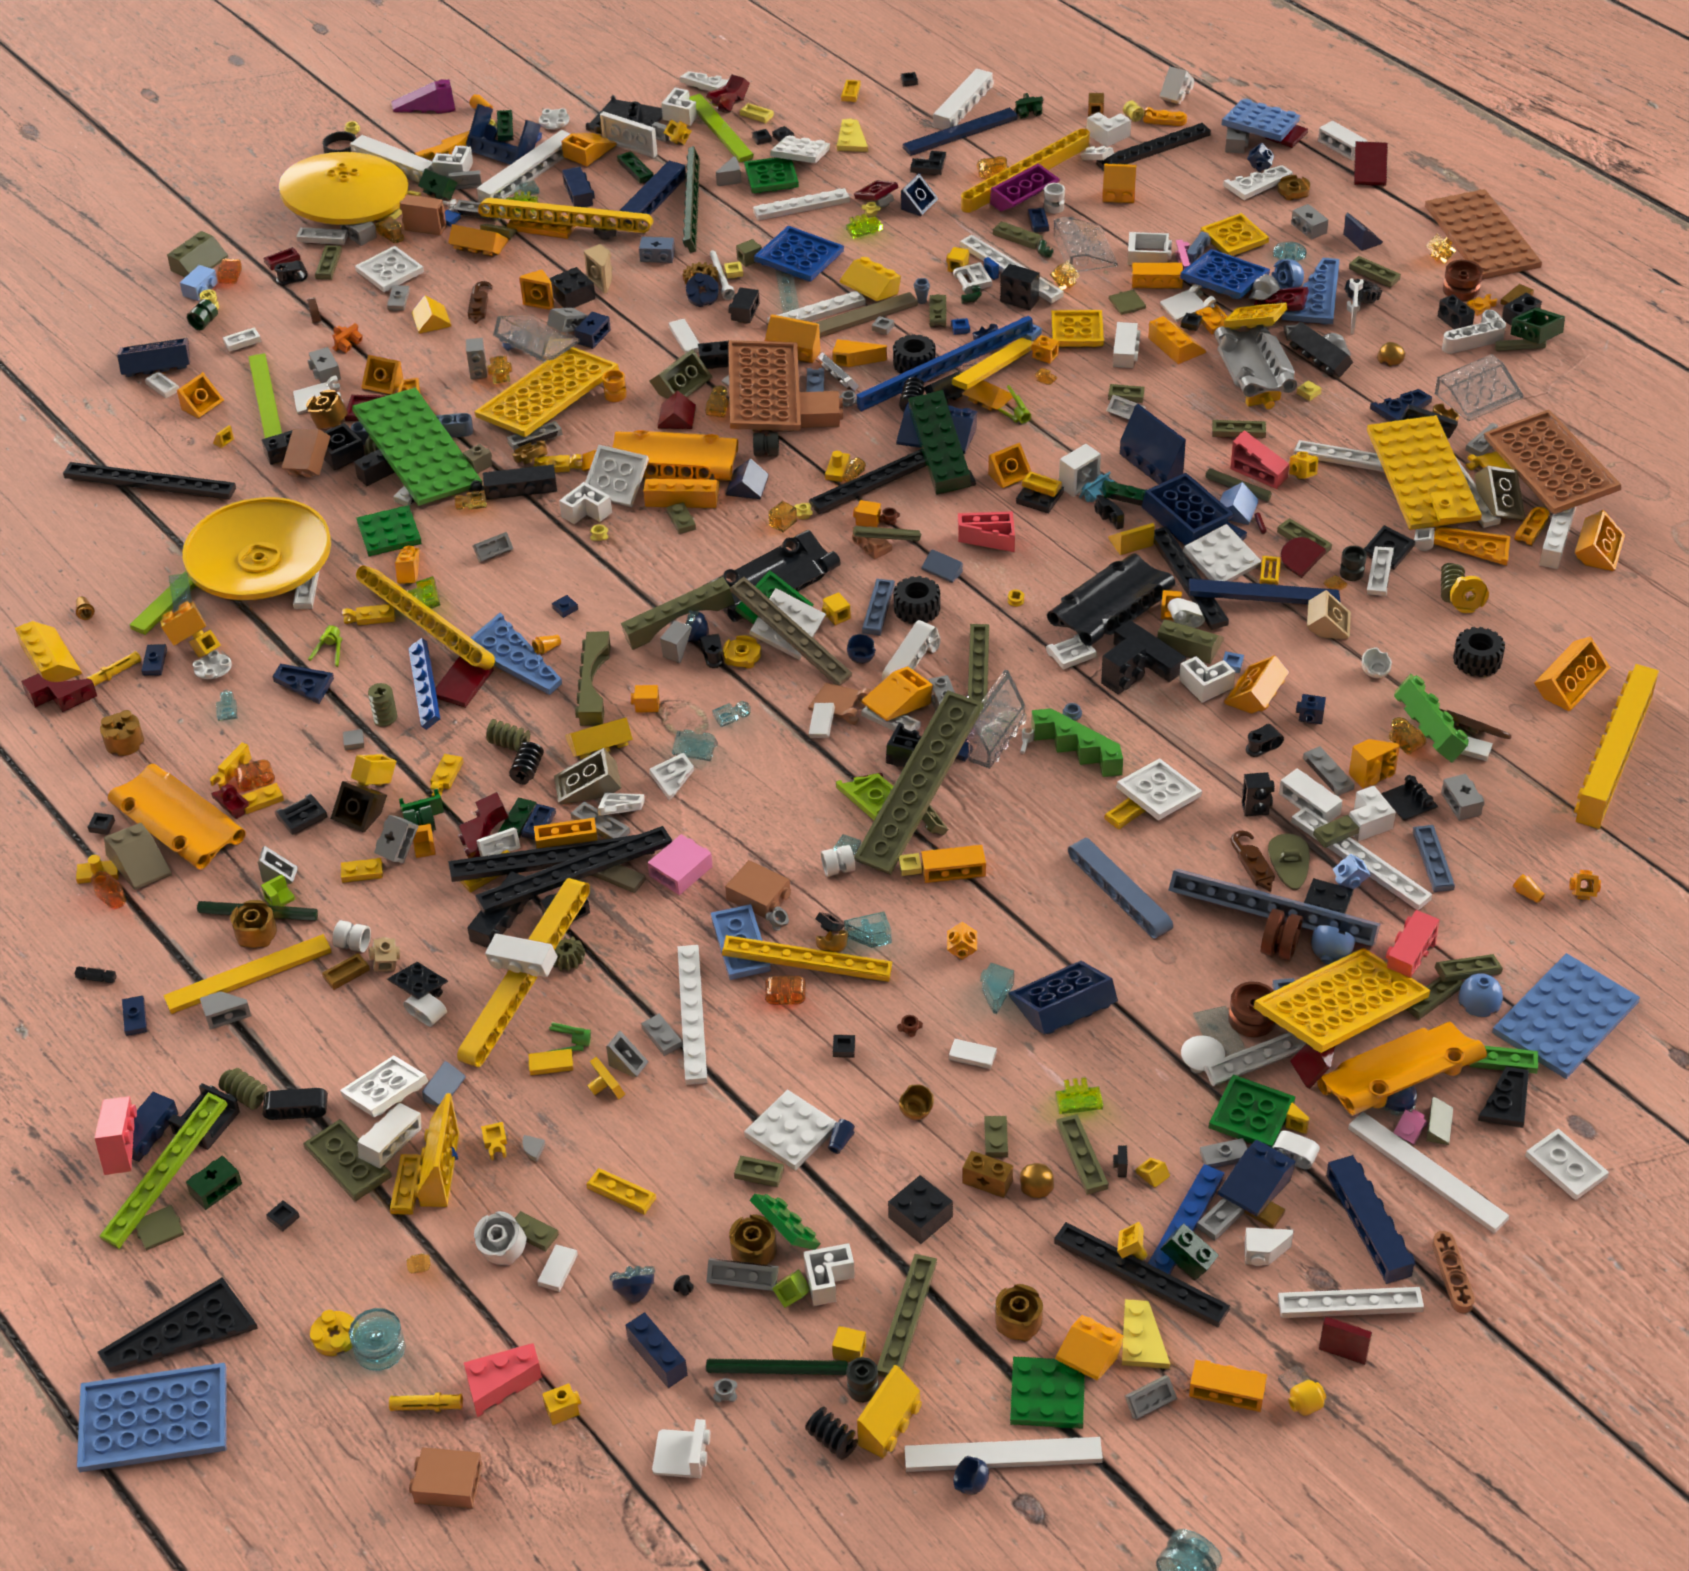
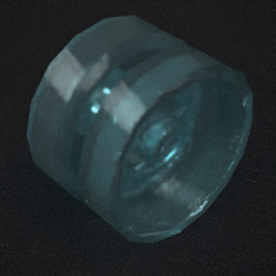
M373 1308L358 1315L351 1323L349 1337L355 1359L362 1367L376 1371L388 1369L398 1363L404 1355L406 1344L400 1320L394 1312L383 1308Z
M1177 1529L1174 1531L1167 1542V1547L1162 1550L1156 1560L1158 1571H1218L1222 1564V1556L1219 1550L1205 1537L1187 1529Z

